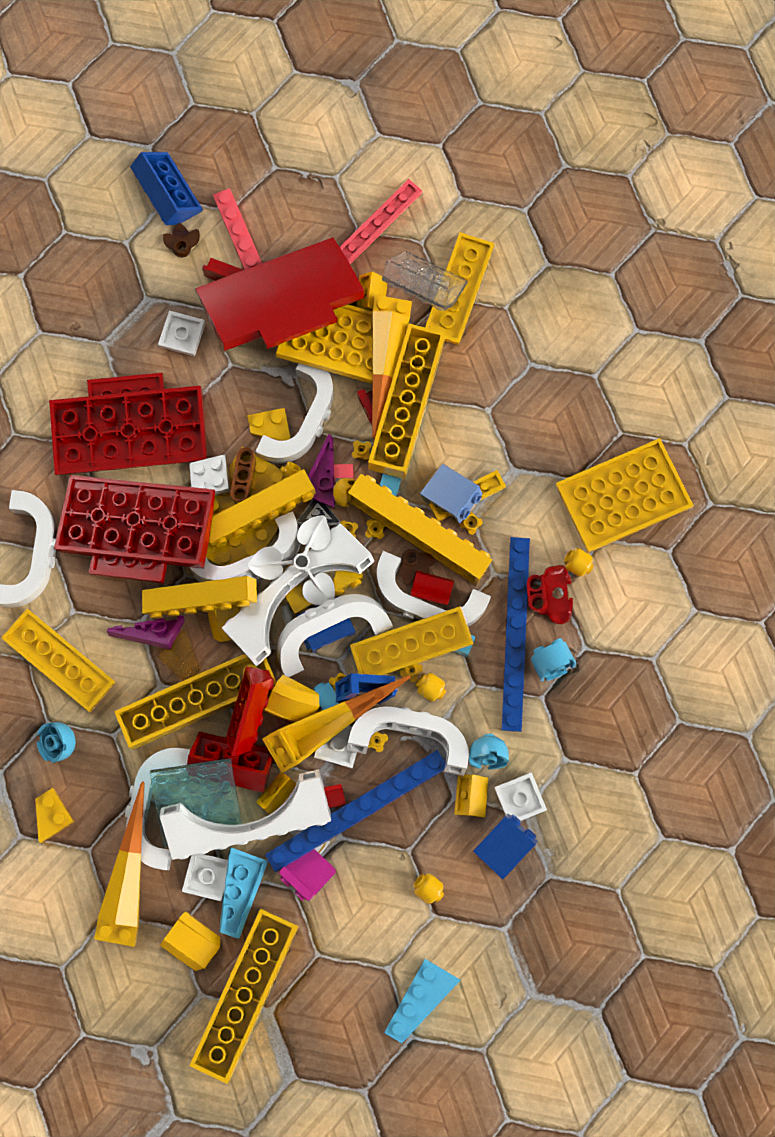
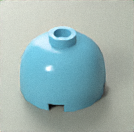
M51 722L40 727L37 735H40L37 748L44 760H50L51 763L60 762L73 753L76 740L74 732L68 725L62 722Z
M494 734L483 735L476 739L470 747L469 763L476 768L481 769V765H490L488 770L506 767L507 762L509 763V751L506 743L500 738L495 737Z

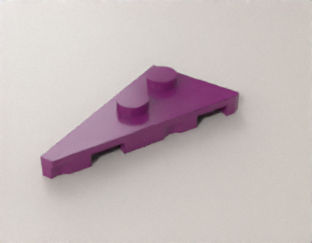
M328 434L308 477L316 492L312 500L334 509V441L332 435Z
M177 616L178 619L165 621L163 618L156 621H144L135 623V626L123 628L122 625L114 626L113 628H108L107 633L111 637L170 649L185 619L184 616Z

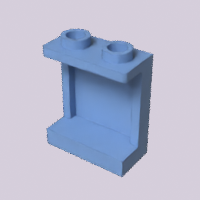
M442 464L420 492V495L424 502L434 504L453 516L458 523H461L463 519L469 516L474 504L479 503L481 500L482 491L477 484Z

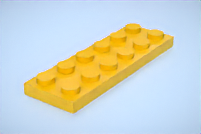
M459 232L425 328L444 332L445 341L456 345L460 344L495 245L493 242Z
M459 606L350 644L359 674L386 675L468 647L474 643L462 607Z
M28 608L1 637L90 713L116 683Z

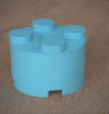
M562 638L554 640L550 646L545 648L544 646L533 650L534 655L530 659L542 682H544V678L547 681L558 678L567 673L566 669L569 666L573 669L577 665L567 643L563 642Z

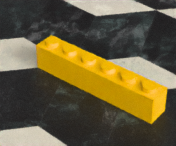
M303 469L212 517L209 538L213 547H221L232 537L238 538L245 533L244 531L261 526L263 521L275 519L279 516L280 512L292 510L297 506V503L311 500L316 492L305 470Z
M249 576L142 590V613L150 615V618H162V615L165 614L167 616H179L181 612L195 614L197 610L212 612L214 608L219 607L220 609L227 610L232 609V606L238 605V607H249L250 603H257L256 579Z

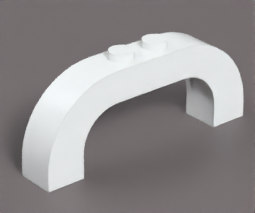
M298 363L296 367L297 376L310 381L316 387V397L299 432L293 438L286 441L274 440L263 435L255 451L257 457L270 463L282 464L295 461L309 451L316 437L321 436L324 421H328L331 415L333 384L328 371Z
M16 490L11 492L9 509L14 514L32 516L36 521L37 530L31 569L26 579L16 585L0 584V607L7 608L20 607L35 600L46 588L51 568L55 566L53 554L57 530L53 514L38 497Z
M293 512L275 519L279 528V538L272 547L281 552L282 561L293 560L301 545L297 539L299 526ZM255 554L227 566H215L206 557L204 569L190 567L198 582L249 576L256 580L261 578L252 572L248 566V562Z
M385 551L382 552L377 566V582L383 598L391 607L402 612L404 617L411 620L414 618L422 620L446 611L402 592L395 582L401 558ZM475 589L472 590L467 603L462 607L468 626L474 624L484 614L491 596Z
M361 594L343 595L333 600H327L321 606L308 609L304 614L290 621L279 636L276 650L277 658L285 676L290 677L304 670L299 659V648L302 642L309 636L350 617L366 619L376 636L393 628L388 615L377 601Z
M378 707L360 716L351 729L346 750L366 754L371 736L379 730L391 729L438 741L446 752L444 772L462 776L466 772L469 752L464 736L452 723L441 717L433 716L428 712H415L406 707Z
M168 748L153 754L140 767L134 786L132 785L130 788L129 797H131L130 806L127 805L125 817H127L126 827L142 781L145 783L141 862L156 869L169 871L172 857L170 850L154 846L146 835V823L154 783L157 777L166 770L179 769L186 771L189 749Z

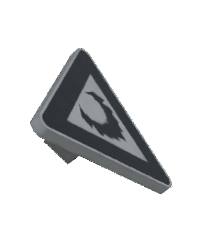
M314 500L311 501L297 520V524L302 525L310 518L325 516L328 525L340 524V520L326 505Z

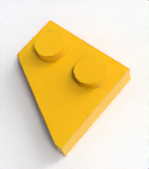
M285 408L247 415L252 436L263 437L265 435L278 441L291 439Z
M51 788L35 799L38 841L40 843L45 842L75 822L54 788Z

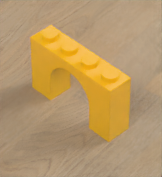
M287 565L283 568V573L286 570V568L290 565ZM335 571L333 579L335 597L342 596L345 590L350 587L354 589L361 585V581L364 580L363 574ZM300 583L285 596L295 616L318 606L309 603L304 598L302 593L303 586Z

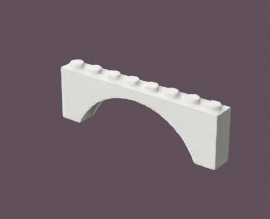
M341 523L330 530L331 538L326 548L322 550L311 549L307 553L310 559L308 568L313 576L329 571H349L361 574L374 562L371 553ZM294 565L287 567L279 578L274 579L269 587L257 594V603H250L249 607H242L240 612L235 617L227 620L222 627L225 633L256 666L271 654L269 631L273 615L283 598L295 586L309 578L305 569H297Z
M319 769L299 774L296 786L286 802L270 815L251 823L239 825L213 823L191 813L181 803L162 807L160 810V820L172 860L186 859L194 854L203 855L215 849L223 850L235 844L244 845L252 840H264L268 836H280L293 830L301 831L309 826H322L331 821Z

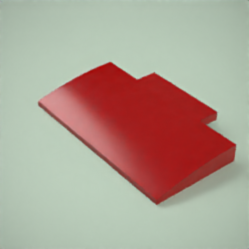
M333 237L195 288L224 351L260 337L267 349L337 323L334 309L364 298V289Z
M163 373L90 379L87 380V397L49 400L54 473L56 476L190 463L207 459L204 403L201 386L165 389Z
M70 475L54 549L60 553L92 556L89 574L95 576L164 583L167 565L204 569L212 524L215 490Z

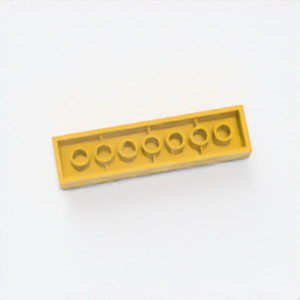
M408 324L368 461V470L406 479L444 346V332Z
M360 474L348 491L349 503L373 519L380 521L384 526L422 551L431 554L434 559L477 586L492 562L487 552L484 550L478 551L473 547L474 544L467 539L462 540L458 538V534L450 528L446 530L433 517L429 519L424 515L423 510L418 507H411L408 505L409 502L401 496L397 498L391 494L392 491L384 485L381 487L376 484V480L371 476Z
M243 654L114 711L128 747L135 750L234 706L246 666L269 670L271 677L274 679V688L277 681L267 658L256 666Z
M260 909L192 1058L190 1067L226 1084L230 1082L299 925L267 910Z

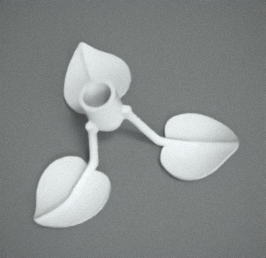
M325 516L310 518L300 526L297 539L299 543L306 545L303 553L297 554L294 557V560L282 561V554L278 549L265 547L259 550L248 562L252 572L267 580L279 578L283 574L282 565L294 564L297 569H305L311 580L304 583L302 593L304 598L311 604L321 606L325 601L333 600L335 597V587L331 577L323 572L313 577L308 568L310 564V559L307 556L309 548L322 550L330 542L331 533Z

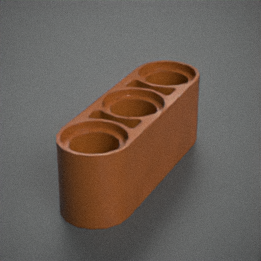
M247 447L241 448L236 456L230 491L235 504L249 498L251 495L256 457L253 451ZM245 455H250L251 459L249 461H242ZM241 474H248L247 479L239 480ZM238 492L245 493L242 499H236L235 496Z

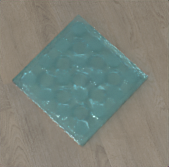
M231 758L150 770L163 847H168V843L160 820V810L162 807L181 803L191 813L204 820L224 825L242 824Z

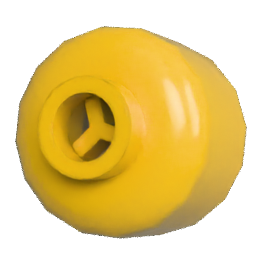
M579 548L571 549L563 561L565 568L578 577L589 574L594 567L592 556Z
M431 672L422 674L416 683L417 693L429 702H433L436 699L441 700L446 693L444 689L445 682Z
M431 873L421 874L414 882L415 895L426 904L437 903L442 899L444 892H442L443 883Z

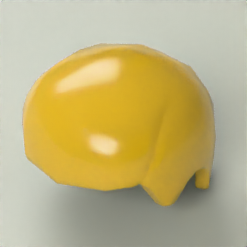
M341 478L336 482L333 489V497L337 505L349 507V504H347L348 491L355 483V479Z

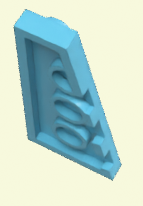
M232 847L229 848L219 932L239 939L268 861Z
M425 959L384 1033L403 1043L460 982V979Z

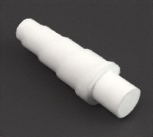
M289 605L281 607L285 627L293 620V613L290 612Z

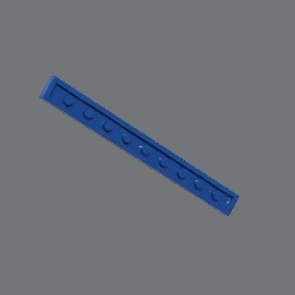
M510 537L501 731L522 732L527 619L526 584L529 572L530 538Z
M438 750L332 813L331 821L325 825L311 826L266 853L265 855L275 873L444 771L446 763Z

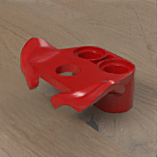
M565 566L547 567L544 574L540 576L531 575L526 584L529 607L537 614L549 616L550 620L556 624L567 623L572 615L573 598L568 597L567 584H571V578ZM535 581H541V586L538 589H533L532 584ZM556 588H561L564 592L563 596L559 599L553 597V591ZM537 600H543L541 608H534V603Z

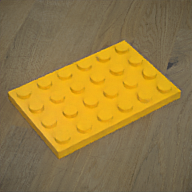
M347 304L333 310L337 317V323L278 345L276 357L373 384L372 311Z
M660 438L555 484L587 553L694 506Z
M254 454L256 466L250 497L287 478L281 469L257 457L256 454ZM245 455L242 458V461H249L251 459V456ZM236 457L229 466L230 485H232ZM241 474L239 480L247 479L248 474ZM230 492L215 495L213 516L236 505ZM238 492L235 496L236 499H242L245 493ZM284 510V511H282V512L279 513V516H278V517H281V516H283V515H285V514H288V513H290L292 510H289V511ZM275 519L263 521L261 526L244 531L245 533L238 538L232 537L221 547H213L209 541L207 559L218 566H227L256 554L262 548L268 547L279 531Z

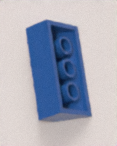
M141 152L130 168L165 225H178V223H183L203 211V208L168 152Z

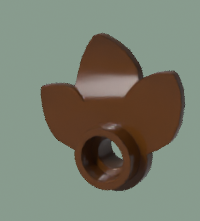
M178 223L175 227L173 234H163L165 246L172 249L173 253L180 258L187 257L191 252V248L196 246L200 239L198 229L188 232L181 223ZM180 248H185L184 251H179Z
M414 549L406 550L402 554L403 565L400 568L402 581L406 585L411 583L415 579L416 571L430 574L428 567L436 563L433 556L427 552L419 553ZM413 556L415 561L409 562L408 557Z

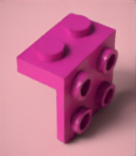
M314 849L290 865L283 867L279 874L282 875L280 880L287 887L292 885L296 889L295 894L302 901L305 899L310 901L333 877L336 869Z

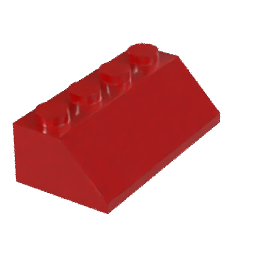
M247 666L245 668L226 734V741L231 756L235 757L251 751L253 743L256 744L257 729L258 726L262 725V712L268 705L267 695L269 690H272L274 679L271 677L269 670Z
M199 731L188 755L186 774L263 793L269 779L273 757L267 747L254 744L251 751L235 757L231 756L225 737Z

